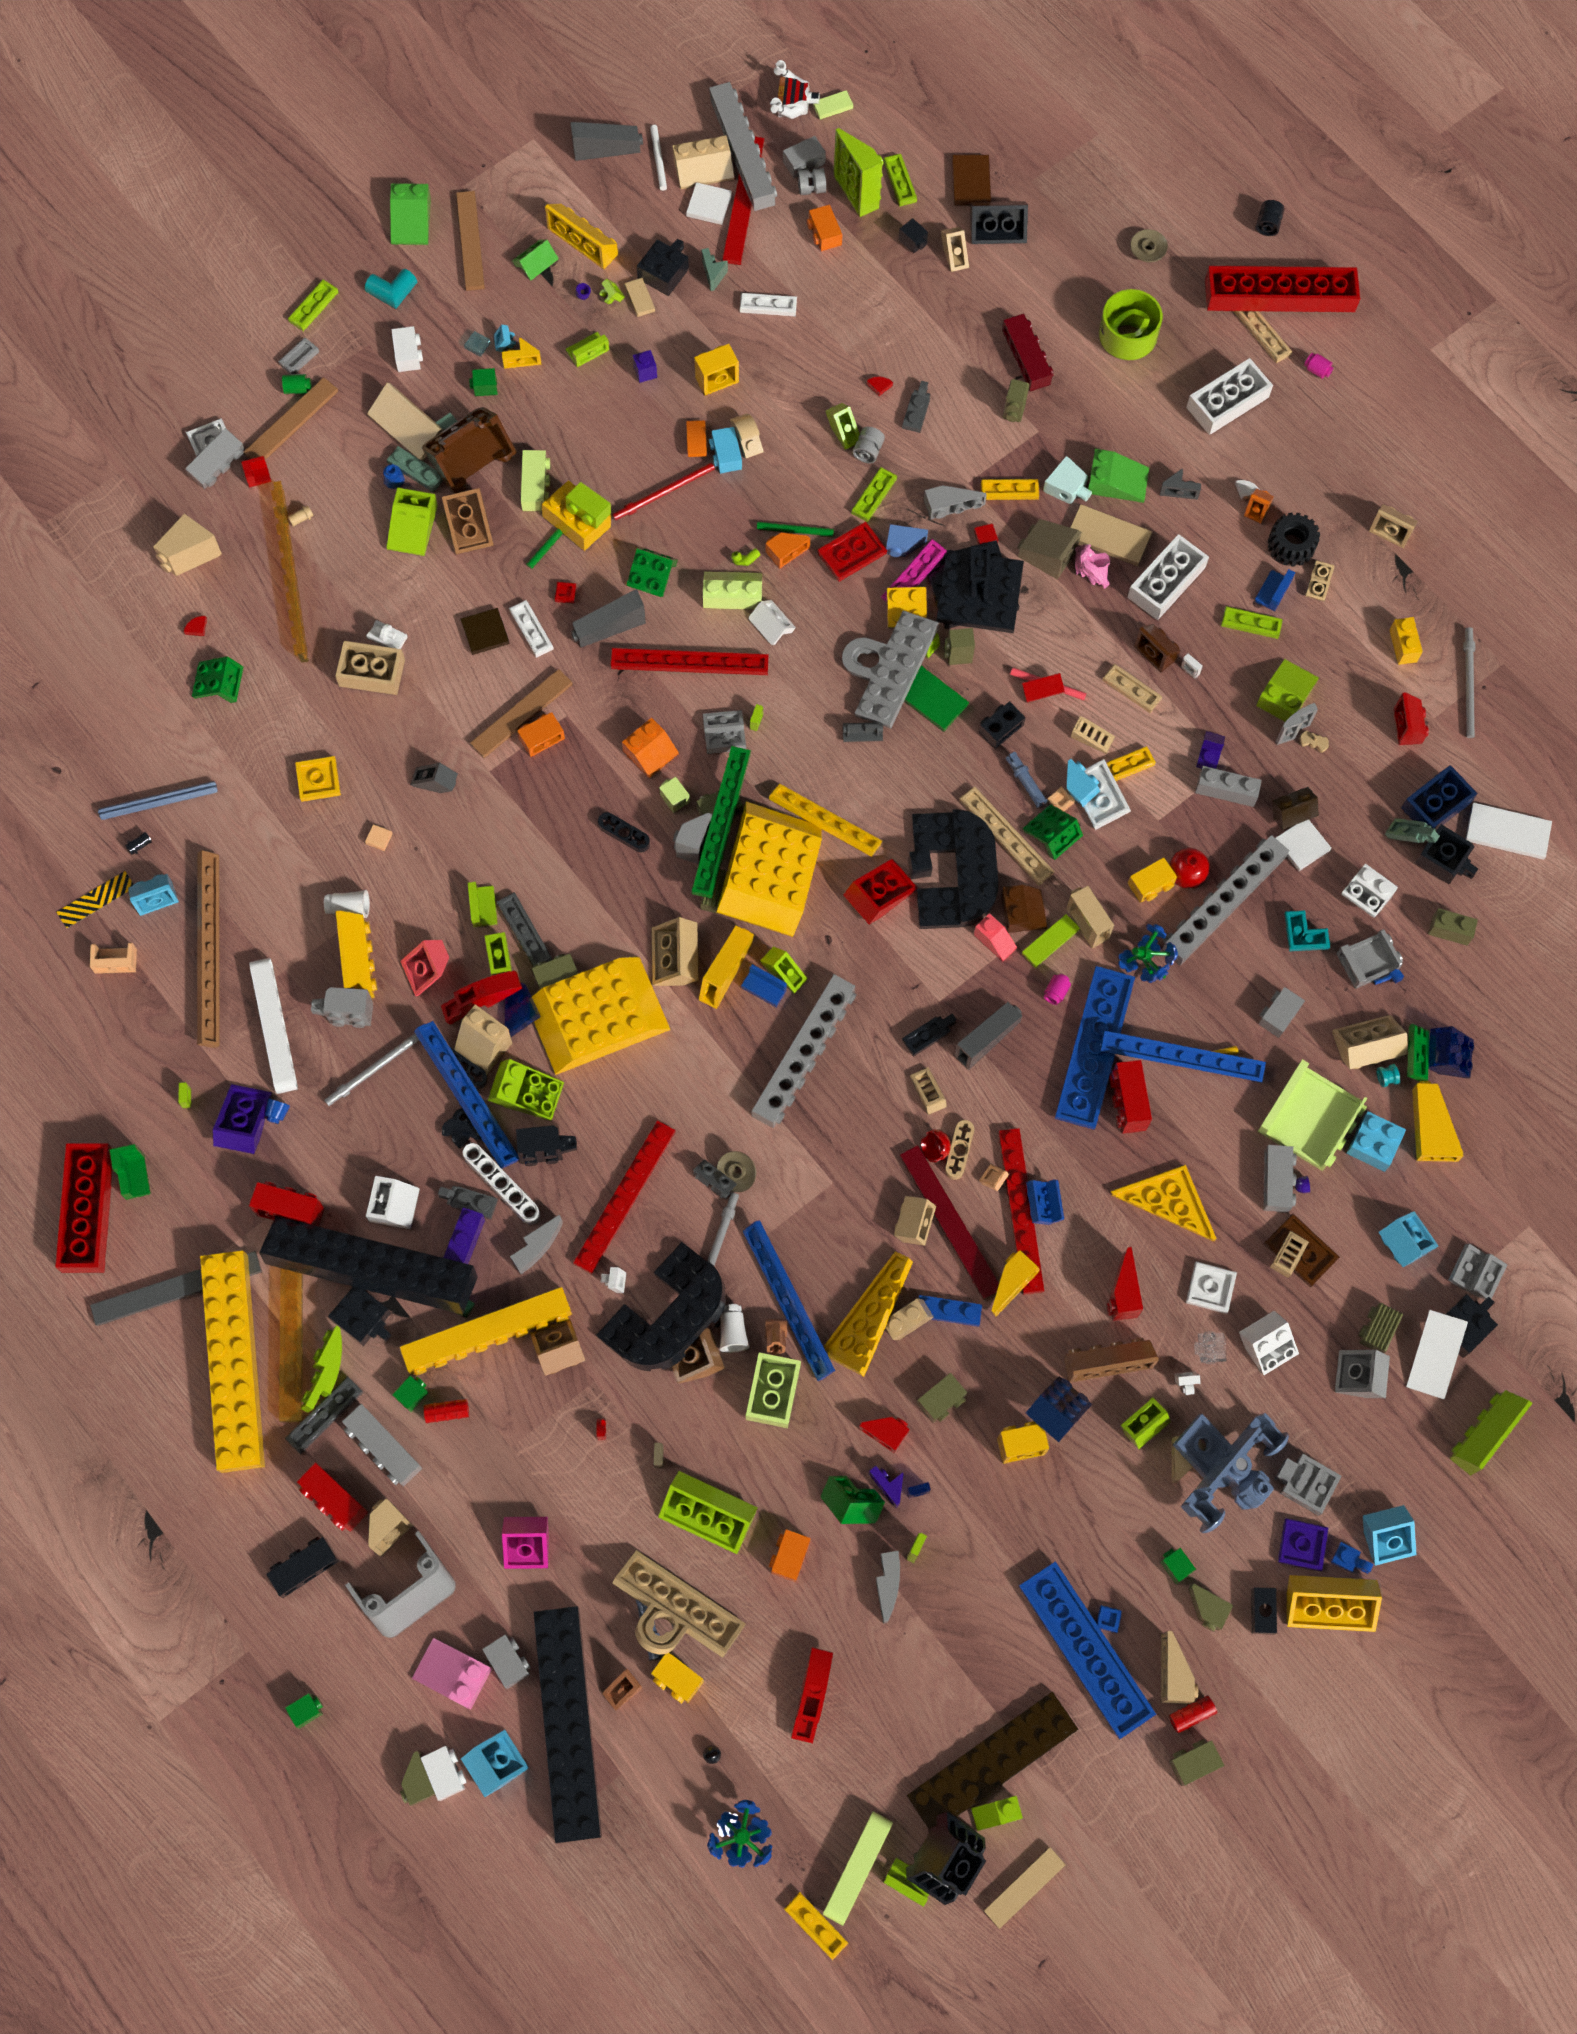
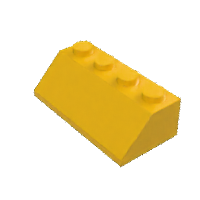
M561 203L547 204L545 206L548 230L603 270L618 256L616 241L605 236L599 228L591 226L585 218H580L571 208L565 207Z
M336 911L344 988L368 990L371 998H375L374 991L377 990L376 978H372L375 964L374 960L370 959V952H373L372 941L368 940V933H371L370 923L365 920L362 914Z
M1289 1575L1287 1587V1627L1376 1632L1382 1600L1378 1580Z

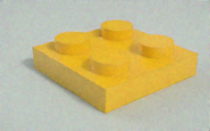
M926 587L887 588L888 628H895L903 611L927 618Z
M335 756L295 762L301 802L341 795Z

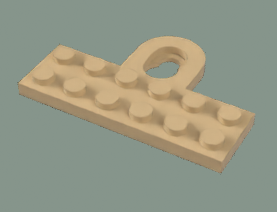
M637 1550L614 1578V1585L648 1607L636 1625L635 1635L639 1644L651 1653L667 1654L671 1652L685 1633H687L723 1658L746 1625V1623ZM663 1618L669 1621L673 1630L666 1632L662 1636L656 1635L653 1631L654 1620Z

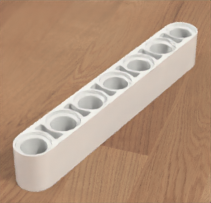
M270 958L249 962L275 1091L277 1094L297 1090L298 1085L272 961Z

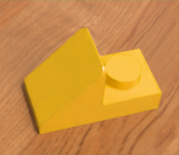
M520 337V350L502 352L504 369L542 365L540 351Z

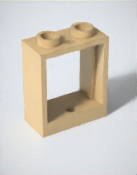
M1089 886L1084 888L1078 887L1073 890L1066 910L1073 921L1080 927V931L1090 947L1094 948L1110 938L1114 924Z

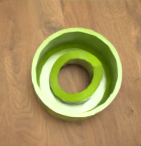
M1136 289L1122 290L1112 295L1104 306L1099 328V338L1104 349L1112 356L1122 360H1137L1148 355L1156 345L1163 319L1162 309L1158 301L1150 294ZM1124 325H1131L1138 329L1134 333H1118V328Z

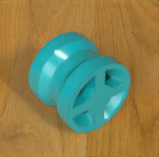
M1390 1064L1387 1068H1377V1078L1381 1087H1387L1391 1083L1394 1085L1400 1083V1074L1395 1064Z

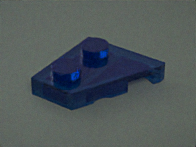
M522 982V989L505 998V1027L508 1028L510 1037L541 1017L526 984Z

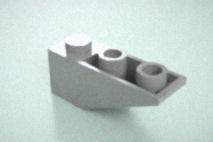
M942 485L925 490L924 503L930 519H941L949 514H959L971 508L978 509L985 505L987 495L984 492Z

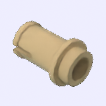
M302 506V509L288 515V518L293 527L307 519L311 520V517L314 515L309 506Z

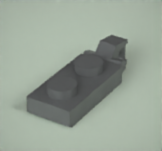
M921 381L919 391L914 390L902 429L921 433L930 403L931 394L927 393L929 382Z
M452 1186V1189L440 1187L438 1192L439 1197L446 1199V1204L452 1208L462 1211L464 1207L483 1214L484 1218L490 1220L498 1202V1198L459 1186Z

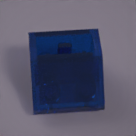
M1453 1026L1430 1029L1429 1069L1441 1075L1470 1078L1473 1068L1474 1039Z

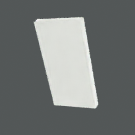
M1473 802L1465 839L1472 843L1544 860L1546 858L1552 821Z

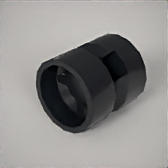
M1266 200L1262 203L1256 223L1258 233L1264 236H1275L1278 234L1285 211L1282 203L1276 200Z

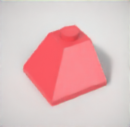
M423 940L400 961L415 996L423 993L444 972L449 955L442 940Z

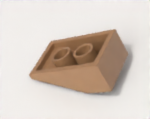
M480 488L442 497L456 554L494 546Z

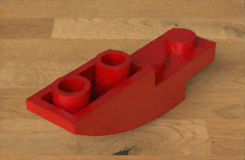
M514 970L496 974L471 983L454 992V998L441 1005L445 1021L451 1025L465 1017L474 1005L478 1007L485 1005L489 1008L522 989L517 972Z
M811 1647L791 1739L813 1744L833 1658V1652Z

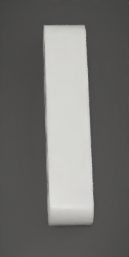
M475 1143L466 1145L463 1149V1156L467 1164L524 1223L528 1225L536 1224L540 1219L537 1205L479 1145ZM477 1151L479 1154L476 1158L471 1159L468 1157L470 1152ZM489 1165L493 1167L492 1171L489 1173L482 1172V1169L485 1166ZM500 1180L507 1182L503 1188L496 1187V1184ZM514 1195L521 1196L520 1201L516 1203L511 1202L510 1199ZM532 1209L536 1211L532 1217L524 1216L527 1210Z

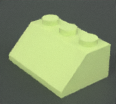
M704 572L703 608L755 609L762 601V573Z

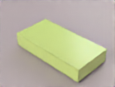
M846 90L820 99L819 104H813V107L821 120L853 109V103Z

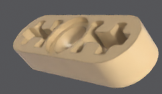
M968 1120L958 1122L955 1128L945 1168L947 1177L953 1180L961 1178L965 1170L974 1134V1126ZM967 1126V1130L970 1132H967L965 1139L961 1140L962 1131L959 1129ZM956 1145H963L966 1152L963 1155H957L954 1152V1147ZM956 1159L959 1160L957 1168L961 1171L953 1174L952 1169H949V1167L953 1168Z

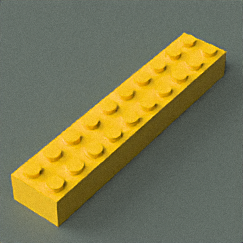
M242 1250L200 1256L216 1469L221 1473L262 1468L265 1467L248 1255Z

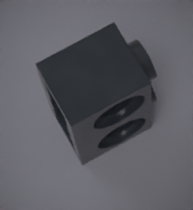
M1009 701L1005 705L1001 704L991 717L987 716L981 721L979 734L996 749L1024 726L1026 717ZM1010 716L1012 720H1006L1004 717ZM996 728L998 731L992 732L989 729Z

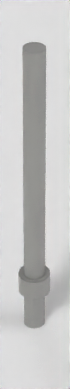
M1469 627L1465 629V642L1463 643L1466 661V737L1474 738L1473 652H1475V642L1473 641V628Z
M413 1034L348 1083L337 1087V1091L324 1099L326 1104L330 1106L341 1097L345 1098L348 1096L352 1089L418 1042L417 1035Z
M733 1192L730 1195L727 1206L722 1211L721 1216L723 1218L707 1260L708 1263L710 1262L714 1266L730 1220H733L736 1212L734 1209L739 1195Z

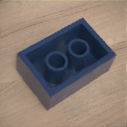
M1449 765L1409 796L1401 809L1412 821L1426 822L1427 825L1436 831L1440 824L1444 825L1471 804L1478 793Z
M1059 1376L1036 1399L1025 1414L1059 1443L1092 1404L1087 1396L1076 1391L1067 1379Z

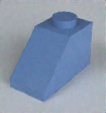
M890 524L886 547L887 554L893 557H906L927 543L928 530Z

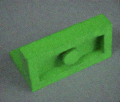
M539 239L513 259L512 262L515 267H521L528 279L532 280L559 258L547 239Z

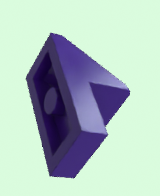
M1206 731L1196 765L1197 768L1202 769L1205 766L1217 769L1225 736Z
M875 1466L869 1471L870 1477L893 1506L897 1508L901 1499L903 1473L889 1483L888 1479L890 1477L883 1468L879 1470Z

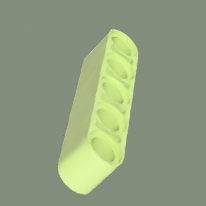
M874 1811L872 1812L823 1912L825 1917L842 1926L844 1925L893 1821Z

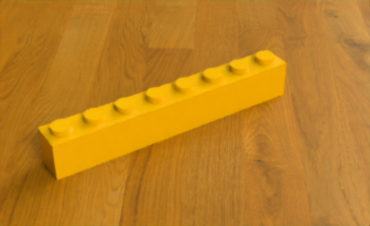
M560 1287L400 1347L410 1375H420L432 1366L439 1368L446 1365L447 1361L451 1359L461 1360L466 1358L470 1352L475 1351L479 1353L488 1349L487 1346L494 1343L501 1345L508 1342V1338L513 1336L519 1338L527 1335L528 1331L532 1329L542 1330L549 1326L548 1323L566 1321L572 1313L564 1290Z

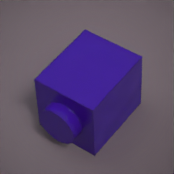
M651 350L634 354L633 364L639 383L657 378V366Z

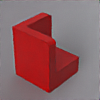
M264 456L241 461L249 488L271 482Z

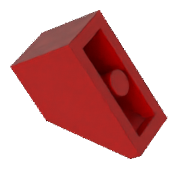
M887 1417L865 1421L859 1425V1430L893 1453L896 1452L910 1429L907 1427L908 1424L899 1417L897 1419Z

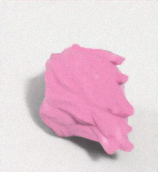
M1083 544L1076 547V574L1081 573L1082 577L1086 575L1092 585L1096 583L1098 585L1101 584L1105 589L1110 584L1107 579L1108 565H1110L1109 556L1106 553L1095 554L1090 549L1091 544Z

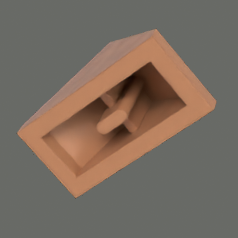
M626 1669L602 1694L616 1711L643 1688L630 1671Z

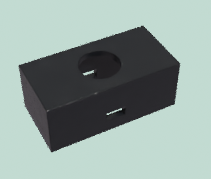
M1254 1587L1251 1589L1252 1634H1277L1276 1588ZM1262 1604H1268L1271 1607V1615L1269 1617H1263L1260 1614L1259 1607Z

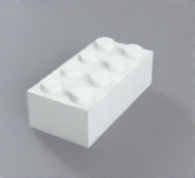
M1249 358L1191 394L1186 408L1210 435L1268 399L1273 384Z
M1178 534L1131 585L1127 598L1156 620H1159L1205 569L1209 556Z

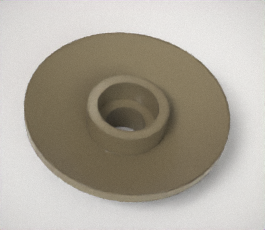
M1147 229L1139 231L1133 236L1130 247L1137 259L1144 262H1156L1165 256L1168 244L1166 238L1161 233Z
M731 1151L724 1154L718 1161L717 1169L737 1184L731 1190L732 1192L746 1191L754 1184L756 1167L752 1159L745 1153ZM737 1167L742 1170V1173L737 1171Z

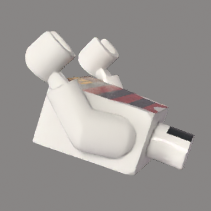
M779 60L774 68V73L776 75H783L780 77L778 98H773L770 102V105H772L770 108L771 112L777 113L778 111V117H787L789 119L806 115L809 104H819L820 94L819 92H810L809 82L796 76L790 70H785V62Z

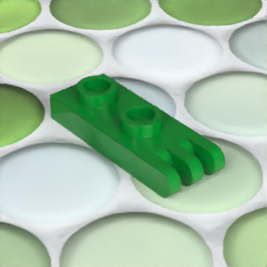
M1411 1024L1408 1033L1407 1077L1417 1081H1428L1429 1030Z

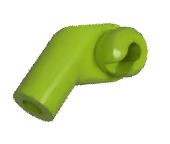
M754 548L747 555H741L740 552L735 551L732 553L731 558L735 565L749 566L761 554Z

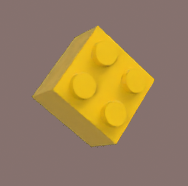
M730 344L718 346L714 350L700 353L694 357L695 378L704 396L739 382V361Z
M1035 1421L1025 1423L1022 1428L1016 1429V1425L1005 1427L997 1438L1003 1464L1043 1456L1049 1450L1046 1432Z
M670 1653L663 1656L651 1673L654 1677L653 1683L662 1690L666 1687L672 1691L671 1697L680 1704L683 1701L689 1703L704 1683L703 1678Z

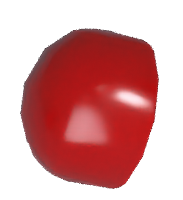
M932 1129L926 1132V1137L921 1139L920 1142L925 1158L930 1162L945 1159L951 1150L948 1135L940 1129Z

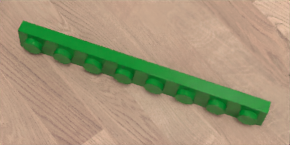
M731 746L693 884V895L712 899L751 756V750Z

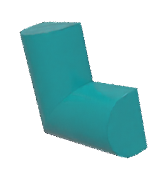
M402 269L391 283L376 274H372L365 283V291L397 309L418 282L415 275L407 269Z
M1305 910L1284 912L1289 952L1330 949L1328 928L1308 929Z

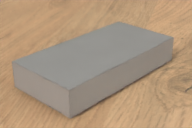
M304 338L281 358L278 363L289 374H296L319 353V349L307 338Z

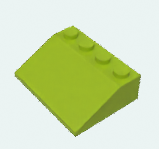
M837 128L835 129L834 178L859 217H862L879 209L883 159L880 155H877L872 147L842 129Z

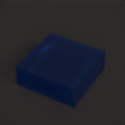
M929 1482L908 1487V1498L929 1494L931 1490Z

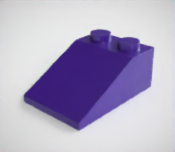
M231 1084L213 1128V1146L255 1154L266 1119L267 1100L271 1099L272 1092Z

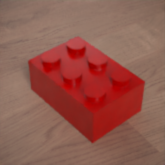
M1135 1060L1116 1063L1111 1076H1109L1110 1088H1114L1115 1093L1112 1100L1114 1108L1118 1110V1115L1116 1116L1117 1127L1121 1128L1122 1134L1146 1131L1152 1121L1142 1061Z
M265 1181L264 1184L257 1182L249 1207L256 1216L273 1221L275 1216L319 1227L325 1209L316 1195L307 1192L302 1195L296 1193L297 1190L290 1187H284V1189L277 1188L276 1184Z
M316 1462L297 1481L301 1486L299 1491L311 1502L315 1499L317 1502L314 1505L326 1516L331 1514L330 1520L342 1531L346 1528L351 1532L369 1513Z

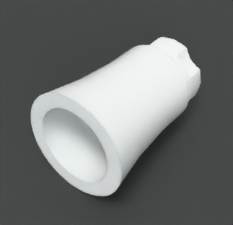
M367 890L327 894L324 897V911L326 914L336 915V911L362 914L364 918H367L369 915L370 900Z
M737 1304L726 1305L720 1316V1351L727 1353L745 1351L750 1346L746 1336L741 1306Z

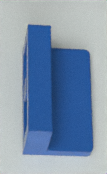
M1288 569L1284 576L1271 570L1256 596L1255 602L1275 612L1296 572Z
M751 964L749 974L742 983L741 988L777 1008L787 991V983Z

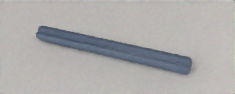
M215 781L99 808L98 813L101 820L213 794L218 792Z

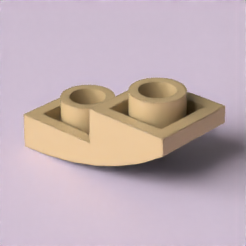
M1316 560L1306 597L1325 601L1334 565Z

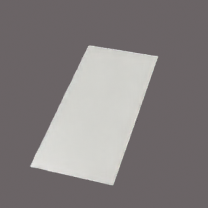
M1432 1310L1429 1311L1406 1386L1407 1388L1445 1399L1468 1324L1467 1321Z

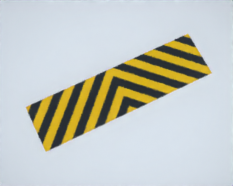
M126 871L56 913L65 927L69 928L129 892L128 888L134 884Z

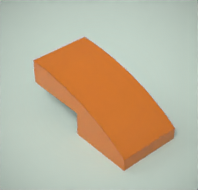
M705 420L686 421L688 457L707 456Z

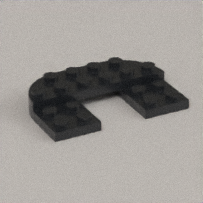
M953 809L952 812L912 814L914 851L929 849L930 853L955 852L958 886L917 889L919 929L960 928L980 922L992 910L999 887L996 844L991 829L979 816L960 809Z
M683 1242L653 1272L657 1278L679 1294L657 1320L650 1325L624 1304L596 1334L600 1341L629 1365L639 1370L651 1371V1369L659 1368L664 1370L680 1362L686 1356L684 1352L711 1322L715 1324L719 1320L724 1310L726 1288L717 1269Z

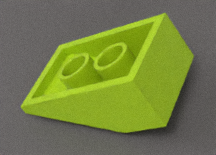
M1284 659L1262 692L1256 706L1286 722L1294 713L1301 709L1319 677Z

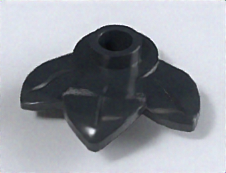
M463 1108L455 1111L453 1118L445 1121L442 1126V1136H452L454 1144L459 1149L468 1142L470 1137L482 1140L468 1116L464 1121L459 1120L461 1115H466Z

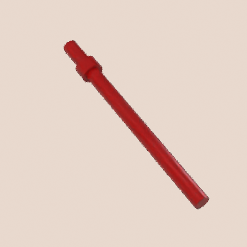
M710 463L634 503L630 502L624 505V508L612 514L613 519L616 521L626 515L630 516L636 513V510L715 470L714 465Z

